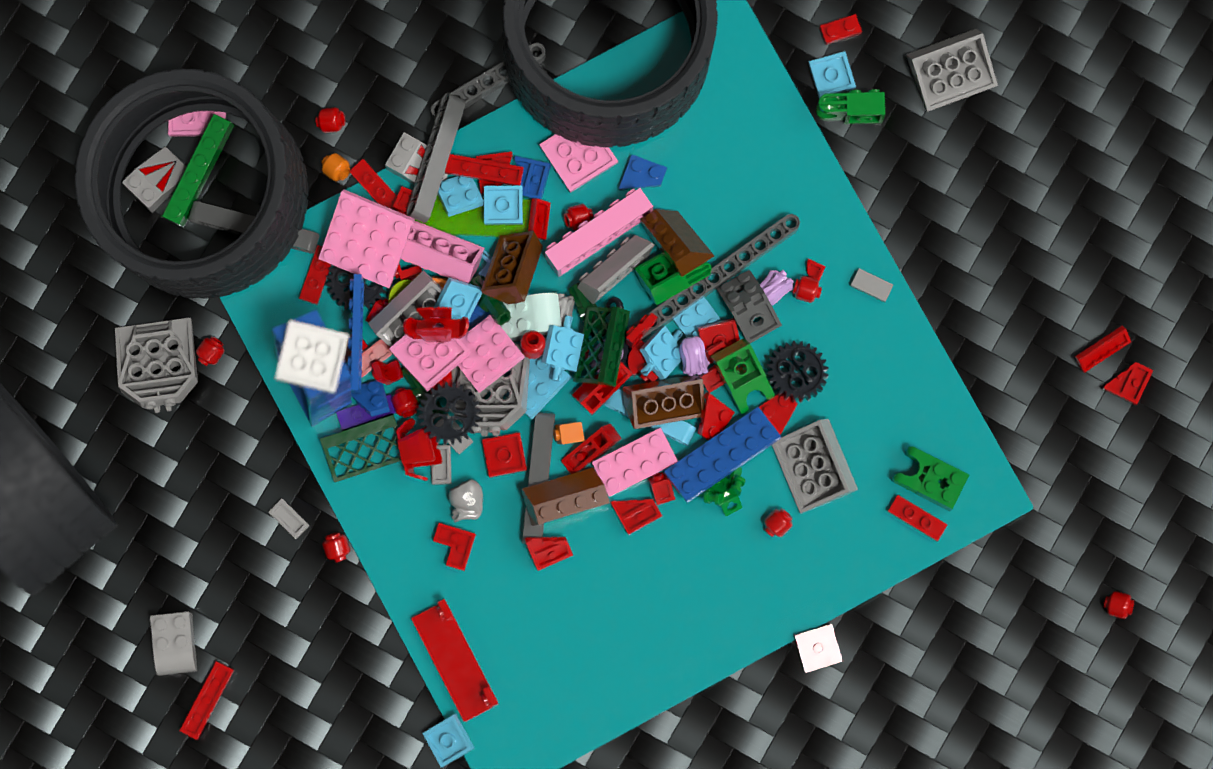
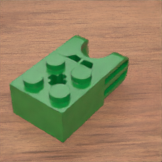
M874 89L866 93H861L860 90H851L849 93L824 94L819 99V105L816 110L817 116L824 121L844 120V124L882 123L885 117V92Z
M663 253L634 268L641 285L656 305L708 277L712 270L710 263L706 261L681 277Z
M745 338L711 356L737 410L742 415L749 410L746 400L751 391H761L768 400L775 396L751 344Z
M909 446L906 454L916 462L918 472L914 476L897 473L892 478L893 482L951 511L969 474L913 446ZM938 481H945L947 487L940 488L941 484Z

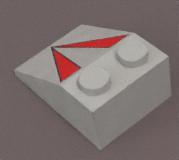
M403 133L385 164L386 169L415 185L427 145ZM444 172L442 181L446 180L449 174Z
M164 147L136 168L122 183L153 213L176 190L187 167Z

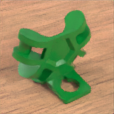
M739 467L731 473L730 478L727 475L698 496L704 497V502L707 504L714 502L715 505L721 506L725 516L742 509L739 496L742 492L741 487L746 482L741 477L742 468ZM728 503H736L735 507L727 509Z

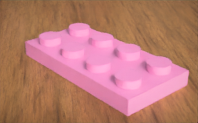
M659 428L593 461L592 464L603 481L610 497L674 465L678 460L662 428Z

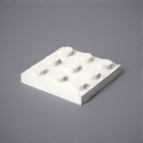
M289 321L275 379L335 394L349 335Z

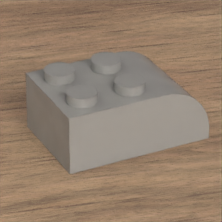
M183 612L150 616L157 675L196 672L197 662L192 613Z

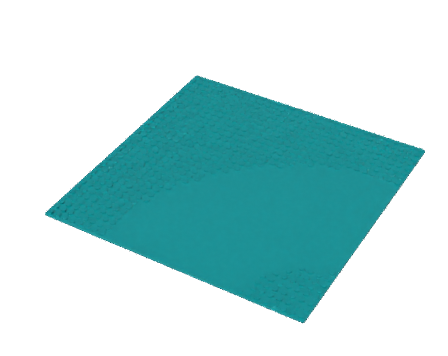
M716 0V10L718 13L717 32L706 80L700 90V94L690 109L673 126L664 130L661 134L637 144L609 147L618 163L571 193L551 164L542 200L551 203L546 240H539L543 248L528 293L531 295L556 293L564 294L565 297L570 296L568 288L580 283L579 279L588 272L590 274L594 271L593 267L599 261L604 262L607 260L606 256L613 249L617 251L621 248L620 244L628 237L631 239L637 235L654 244L648 258L641 264L662 253L646 233L642 222H640L559 278L545 259V251H547L546 248L554 242L559 243L563 240L562 237L570 231L572 233L575 232L565 224L564 214L567 208L584 204L587 208H591L594 219V215L599 211L603 210L605 212L611 208L610 204L618 199L621 201L626 198L625 195L632 189L621 191L619 186L631 155L667 167L660 187L641 188V190L653 205V211L655 209L678 211L713 253L714 257L708 260L711 268L786 215H796L800 220V225L795 234L727 282L738 277L741 273L750 270L758 283L761 284L768 276L770 270L781 272L783 269L787 273L786 277L794 281V289L796 279H800L801 276L809 277L806 270L808 259L826 266L819 281V287H822L820 297L815 298L814 302L808 303L797 300L793 290L786 293L776 304L772 305L782 326L750 344L765 374L770 371L766 367L768 364H771L768 360L770 357H773V351H777L779 346L784 348L786 342L791 346L793 341L796 342V345L803 341L804 347L810 343L811 350L817 347L815 353H822L820 359L827 360L823 366L829 367L824 372L829 375L827 379H824L827 383L825 386H822V392L817 391L818 395L816 397L811 395L809 401L804 397L802 403H800L799 399L796 398L795 401L798 405L781 433V438L816 421L829 419L858 488L857 491L800 514L774 448L771 445L741 466V477L746 481L745 485L741 487L742 492L739 496L742 509L725 516L721 506L715 505L714 502L710 504L705 503L702 496H697L686 503L672 485L675 500L657 505L662 517L630 535L627 534L611 503L544 523L543 537H566L573 556L538 571L527 544L522 543L526 504L521 489L528 487L535 417L531 419L524 413L509 429L500 430L499 435L503 436L520 432L527 471L489 478L482 439L498 436H493V433L490 432L487 436H482L481 433L471 434L469 432L467 435L473 440V443L460 455L451 447L452 484L432 485V465L413 468L416 475L428 478L427 481L412 478L405 474L402 461L334 483L320 438L342 431L337 413L319 424L311 426L289 383L275 379L279 364L276 360L272 329L317 310L327 330L351 336L349 318H353V313H351L350 309L345 310V304L339 307V299L336 301L332 300L335 294L330 295L328 292L332 289L326 285L331 282L328 279L326 280L318 305L299 299L314 254L290 249L285 259L278 263V267L258 283L251 284L249 288L240 292L220 297L444 719L446 720L456 714L472 742L474 749L464 754L471 769H560L794 641L795 634L818 628L1033 509V504L747 0ZM683 11L555 78L554 81L578 95L605 101L631 99L653 91L668 81L679 70L691 50L690 30ZM516 99L457 130L450 154L476 158V156L512 151L513 157L510 165L517 166L514 159L515 156L550 163L539 144L555 134L548 130V127H544L537 122L523 107L522 101ZM386 168L377 173L397 196L401 187L413 191L414 185L391 173ZM449 174L447 179H451L457 176ZM474 179L476 186L481 194L479 180ZM359 183L346 189L349 192L376 202ZM341 192L308 209L305 214L302 229L320 235L317 246H323ZM438 195L429 220L426 223L416 219L415 221L484 247L485 251L493 257L501 235L528 232L532 199L523 197V225H484V206L448 217ZM792 220L786 222L788 228L796 226ZM773 231L770 233V236L773 239H779L781 237L780 233H778L777 231ZM758 242L755 244V248L763 250L765 245ZM742 253L739 255V258L742 261H748L750 259L749 255L746 253ZM481 258L480 265L472 278L477 277L478 273L486 266L487 262L483 258ZM402 259L399 262L402 271L418 266L405 262ZM726 264L724 270L732 272L734 267L731 264ZM421 268L422 271L424 270L431 277L437 276L448 279L446 276L444 277L433 271ZM859 268L893 284L885 303L851 287ZM635 269L596 302L597 307L606 308V303L610 298H619L623 302L624 309L630 311L627 331L631 325L659 306L654 303L641 285ZM346 275L341 276L339 282L342 284L349 281V277ZM711 275L708 277V280L711 283H717L719 278L716 275ZM394 276L390 288L383 287L387 293L380 294L383 299H388L391 288L401 279H396V276ZM370 280L366 282L368 287H373L376 284ZM695 286L693 288V292L695 294H701L703 292V288L700 286ZM350 287L345 288L344 292H347ZM717 289L705 297L722 321L734 318ZM680 297L677 299V302L680 305H686L688 300L685 297ZM574 302L571 329L582 334L584 323L579 317L576 310L577 306ZM372 303L370 304V310L366 306L363 307V340L368 347H371L381 339L366 321L374 306ZM612 303L610 308L616 307V304ZM664 308L662 310V314L664 316H670L672 314V310L670 308ZM611 313L605 318L607 323L610 320ZM756 317L753 322H758L761 317ZM673 320L665 325L672 336L677 330H680ZM736 322L739 338L741 340L745 337ZM590 333L588 337L589 341L592 339ZM683 334V336L677 341V343H678L679 346H680L682 340H683L684 338H686V337L684 336V334ZM650 337L645 339L643 342L646 343ZM521 340L515 341L513 343L515 345H520ZM599 341L592 345L593 348L599 344ZM628 346V351L630 354L632 349ZM392 354L382 363L389 364L399 360ZM795 356L798 362H803L802 357ZM626 360V363H625V366H626L627 368H628V360ZM399 361L401 370H403L405 367ZM682 361L666 379L688 375L683 373ZM710 364L707 368L710 369L714 364ZM780 367V370L782 372H788V369L786 367ZM585 368L582 370L580 378H583L588 373ZM373 370L362 377L361 384L375 381L372 374ZM567 370L566 372L571 376V379L540 411L555 414L554 429L555 425L582 422L584 441L601 427L611 423L622 439L597 459L655 431L648 427L634 429L628 417L606 407L604 404L593 415L590 414L572 396L583 383L573 382L575 372ZM806 371L808 376L815 377L812 371ZM638 373L634 378L631 375L618 389L623 391L625 386L645 382L639 377L641 374ZM404 375L402 379L390 385L383 384L386 396L391 394L393 397L400 388L411 389ZM792 381L794 387H800L798 382ZM725 384L710 393L735 412L725 429L769 401L763 396L761 391H751L746 400L749 410L742 415L737 410ZM778 389L773 391L775 396L779 393ZM491 392L485 395L484 400L490 398ZM351 397L352 404L344 409L358 405L356 400ZM445 398L438 399L441 406L445 407L447 400ZM418 409L415 415L408 418L394 414L398 428L410 418L415 420V425L406 436L423 427H427L420 426L424 419L418 418L419 415L423 414ZM450 410L449 412L443 413L445 415L448 413L450 416H455ZM437 417L436 419H434V421H433L434 425H435L440 419H442V417ZM701 417L682 420L696 428L688 446L666 436L678 461L707 442L705 438L698 434ZM459 420L455 421L461 428L463 427ZM394 427L386 429L382 437L393 442L396 436ZM382 431L376 432L378 435L382 433ZM373 434L367 435L364 443L375 447L379 437ZM553 437L549 481L570 475V472L561 460L584 441L557 444ZM381 439L376 449L387 453L391 443ZM443 439L440 440L437 446L444 445ZM355 440L349 441L345 449L356 454L361 443ZM346 443L340 444L339 446L344 447ZM362 445L358 455L368 460L373 450ZM393 445L388 455L393 458L401 457L399 447ZM333 446L328 448L331 457L338 459L342 449ZM909 446H913L969 474L951 511L893 482L892 478L897 473L914 476L918 472L916 462L906 454ZM344 451L339 461L350 466L354 455ZM374 451L370 461L380 464L385 456ZM356 457L352 467L362 470L367 462ZM331 459L332 464H333V467H334L336 461H334V460ZM592 462L580 471L594 468ZM338 463L335 468L336 476L345 475L348 468ZM368 463V465H367L366 468L371 467V466H374V465ZM648 478L610 497L608 495L610 502L653 499L655 502ZM469 479L477 481L483 491L481 516L476 520L463 519L454 522L452 512L455 507L449 501V490ZM938 481L941 484L940 488L947 487L945 481ZM897 495L947 524L938 542L887 512ZM728 503L727 509H732L736 503ZM783 508L793 518L791 520L792 527L784 536L777 537L774 535L772 537L765 531L764 519L774 509L780 510ZM439 523L476 534L465 571L446 566L451 547L433 542ZM443 599L446 600L499 705L466 722L463 721L412 621L413 617L438 605V602Z

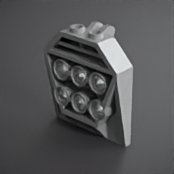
M184 318L115 328L118 387L121 392L140 407L154 409L155 413H160V405L166 406L167 411H172V406L176 405V403H181L198 383L192 319ZM172 345H178L176 350H170ZM153 348H159L157 352L151 353V350ZM140 350L138 355H132L133 351ZM176 366L181 367L177 372L172 371ZM161 369L159 374H153L154 370ZM136 372H142L141 376L134 377Z
M520 344V345H516L517 348L521 351V349H520L521 344ZM525 357L510 369L511 374L508 377H504L505 374H503L480 393L458 366L452 370L453 383H456V388L464 385L463 391L465 392L467 389H470L472 395H476L473 402L479 401L480 403L476 408L481 409V412L476 413V415L481 417V420L475 421L479 425V428H472L475 433L487 436L490 432L493 433V436H499L500 430L509 429L527 412L529 358ZM491 392L490 398L484 400L485 395ZM509 392V397L503 400V395ZM458 401L456 403L457 410L462 411L466 408L465 401ZM453 413L455 416H458V417H462V418H466V417H467L466 414H456V413Z

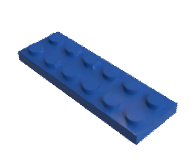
M354 274V279H350V291L353 294V298H350L349 309L353 313V318H349V329L352 332V337L348 339V348L352 351V356H348V368L351 370L352 393L361 394L364 278L362 274Z
M757 407L665 470L664 474L685 502L688 503L780 440L781 435L760 408Z

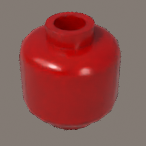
M336 107L321 109L316 117V125L324 133L338 132L345 125L344 113Z
M584 204L569 207L564 214L566 226L573 231H577L581 223L585 221L590 222L593 219L591 208H587Z
M801 276L800 279H796L793 294H795L797 300L812 303L815 298L820 297L822 287H819L817 279Z
M537 331L526 332L521 338L520 349L522 354L529 359L540 358L544 353L545 338Z
M213 336L204 338L196 350V354L199 356L198 361L206 366L208 364L216 365L225 352L224 344Z
M400 388L391 399L397 415L408 418L417 413L419 402L411 389Z
M783 508L780 510L774 509L764 519L765 531L772 537L774 535L782 537L792 527L791 520L793 518Z
M340 532L326 536V540L322 543L326 557L329 560L335 559V562L345 560L346 555L350 552L346 536L340 535Z
M1117 591L1112 592L1110 597L1107 596L1104 603V608H1107L1110 616L1122 619L1131 615L1134 607V600L1131 599L1129 594Z

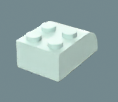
M556 293L533 294L526 296L525 302L504 303L511 313V319L500 326L513 342L521 340L522 336L529 331H537L542 335H547L549 325L562 327L559 299Z

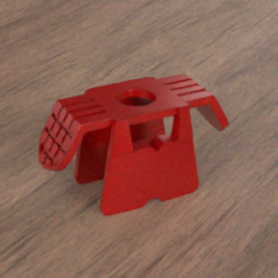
M451 307L416 308V311L425 320L406 318L403 323L404 332L407 336L413 339H424L426 342H449L451 339H461L466 335L469 327L468 317L451 319ZM436 324H442L444 326V328L433 327Z
M410 418L396 430L402 464L404 465L406 475L427 481L428 478L416 475L413 468L442 464L441 451L437 448L436 436L430 439L431 432L424 433L427 427H423L406 436L415 425V420Z

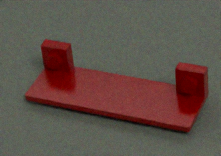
M441 600L438 602V605L413 617L412 621L463 721L466 722L499 705L446 600Z

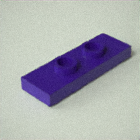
M392 395L386 396L390 412L371 417L359 405L336 412L342 431L396 414L391 402Z

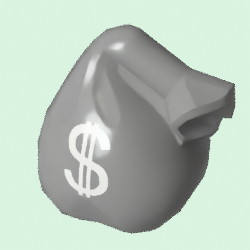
M469 479L449 490V501L455 507L452 512L454 522L463 519L476 520L481 516L483 491L477 481Z

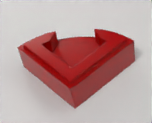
M808 259L806 265L807 274L809 277L820 281L826 266Z

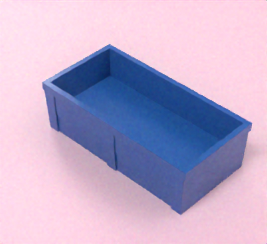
M317 310L292 320L326 329ZM289 322L272 329L278 364ZM342 361L335 394L289 383L312 427L352 404V375L344 361Z

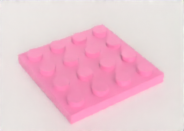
M343 189L319 259L353 274H362L363 278L390 288L415 219Z

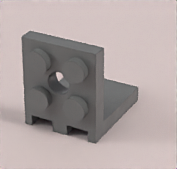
M750 270L741 273L738 277L717 288L749 343L782 326L769 299ZM756 317H761L758 322H753Z

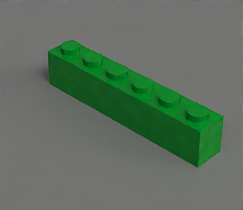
M213 114L163 217L184 227L190 215L193 201H197L234 124Z

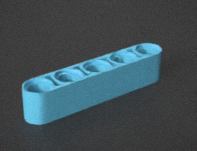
M618 389L604 405L629 418L624 406L623 391ZM684 421L648 427L652 430L662 428L665 436L686 446L689 445L696 431L694 426Z

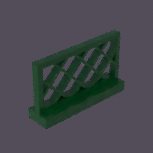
M587 307L582 332L584 338L573 382L616 387L630 311L620 307ZM593 312H597L599 317L593 322ZM611 313L610 320L607 323L605 318ZM602 321L604 327L598 332L596 326ZM593 330L595 336L589 341V333ZM607 332L606 340L604 342L602 336ZM599 341L600 346L594 350L592 345ZM589 349L591 355L585 359V352ZM603 351L602 360L600 361L598 355ZM595 360L597 365L591 370L589 364ZM585 368L588 373L583 378H580L581 372ZM600 369L598 379H596L594 374Z
M394 414L320 438L334 483L402 461L401 457L393 458L388 455L393 445L398 447V444L394 443L396 438L398 439L397 433L393 442L382 437L388 428L394 427L396 433L398 426ZM382 431L381 435L376 434V432ZM373 434L379 437L375 447L364 443L367 435ZM381 439L391 443L387 453L376 449ZM355 440L361 443L356 454L345 449L349 441ZM346 443L344 447L339 446L340 444ZM362 445L373 450L368 460L358 455ZM336 446L342 449L338 459L330 456L328 448ZM344 451L354 455L350 466L339 461ZM374 451L385 456L382 463L375 464L370 461ZM356 457L367 462L364 469L357 470L352 467ZM331 459L334 460V461H336L334 467H333V464H332ZM338 463L348 468L346 474L337 477L335 473ZM368 463L374 465V466H371V467L366 468L367 465H368Z

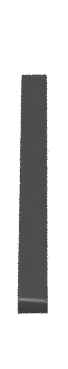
M794 214L786 215L714 266L709 276L716 275L719 278L717 283H711L708 277L669 298L648 313V316L653 313L658 317L657 325L651 327L641 340L644 341L650 337L659 327L671 322L676 316L701 298L712 293L795 234L800 225L799 218ZM792 220L796 226L788 228L786 222ZM773 231H777L778 233H780L781 237L779 239H773L770 236V233ZM761 242L765 245V248L757 250L755 244ZM742 253H746L749 255L750 259L748 261H742L739 258V255ZM726 264L733 265L734 270L732 272H726L724 270V266ZM700 286L703 288V292L695 294L693 288ZM680 297H685L688 300V303L686 305H680L677 302V299ZM664 308H670L672 310V314L670 316H664L662 314V310ZM640 320L635 322L633 325L636 327L639 324Z

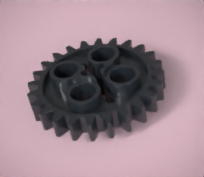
M334 266V269H328L332 275L326 276L328 280H331V282L326 284L327 287L332 288L328 292L330 295L335 294L332 298L333 301L339 299V307L345 304V310H348L349 301L352 298L349 288L347 292H344V289L350 287V279H354V274ZM343 275L349 277V281L345 284L339 282L340 277ZM364 278L363 307L366 306L370 310V304L374 305L376 299L383 300L380 294H386L387 292L383 289L384 286L377 283L373 287L366 286L368 279Z
M793 341L791 346L786 342L784 348L779 346L777 351H773V357H770L768 360L771 364H768L766 367L770 371L767 372L766 376L772 377L769 380V384H775L772 390L778 389V396L785 394L784 400H787L790 396L792 402L798 398L800 403H802L804 397L809 401L811 395L816 397L818 395L817 391L822 392V386H825L827 383L824 379H827L829 376L824 372L829 367L823 366L827 360L820 359L822 353H815L817 347L811 350L810 343L804 347L803 341L799 345H796V342ZM795 356L802 357L803 362H798ZM780 367H786L788 369V372H782L780 370ZM806 371H812L815 377L808 376ZM792 381L798 382L800 387H794Z
M446 382L445 388H442L438 384L437 391L431 388V395L425 393V396L428 398L427 401L421 400V403L425 406L418 408V410L423 412L418 418L424 419L420 426H427L424 433L431 432L430 439L436 436V443L443 439L444 445L447 444L448 440L451 441L452 445L455 444V440H458L461 444L462 437L469 440L467 434L469 432L475 434L472 430L473 427L479 428L475 421L481 420V417L476 415V413L481 412V409L476 408L480 403L479 401L473 402L476 395L469 396L470 389H467L465 392L463 391L464 385L456 388V383L454 382L452 387H449V384ZM439 398L447 400L445 407L440 408L437 406ZM458 401L466 402L464 410L459 411L456 409ZM449 409H452L453 413L466 414L467 417L451 416L448 419L447 415L433 413V410L449 412ZM436 417L444 419L442 426H434L433 421ZM461 420L463 427L460 430H455L453 428L454 421Z

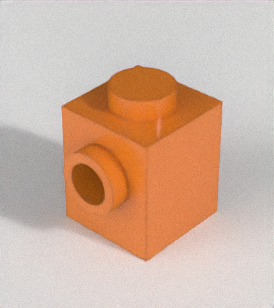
M582 422L555 425L553 437L557 444L584 441Z

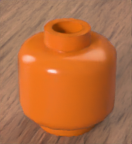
M334 153L323 159L322 172L327 177L336 182L345 180L348 177L350 164L342 156Z

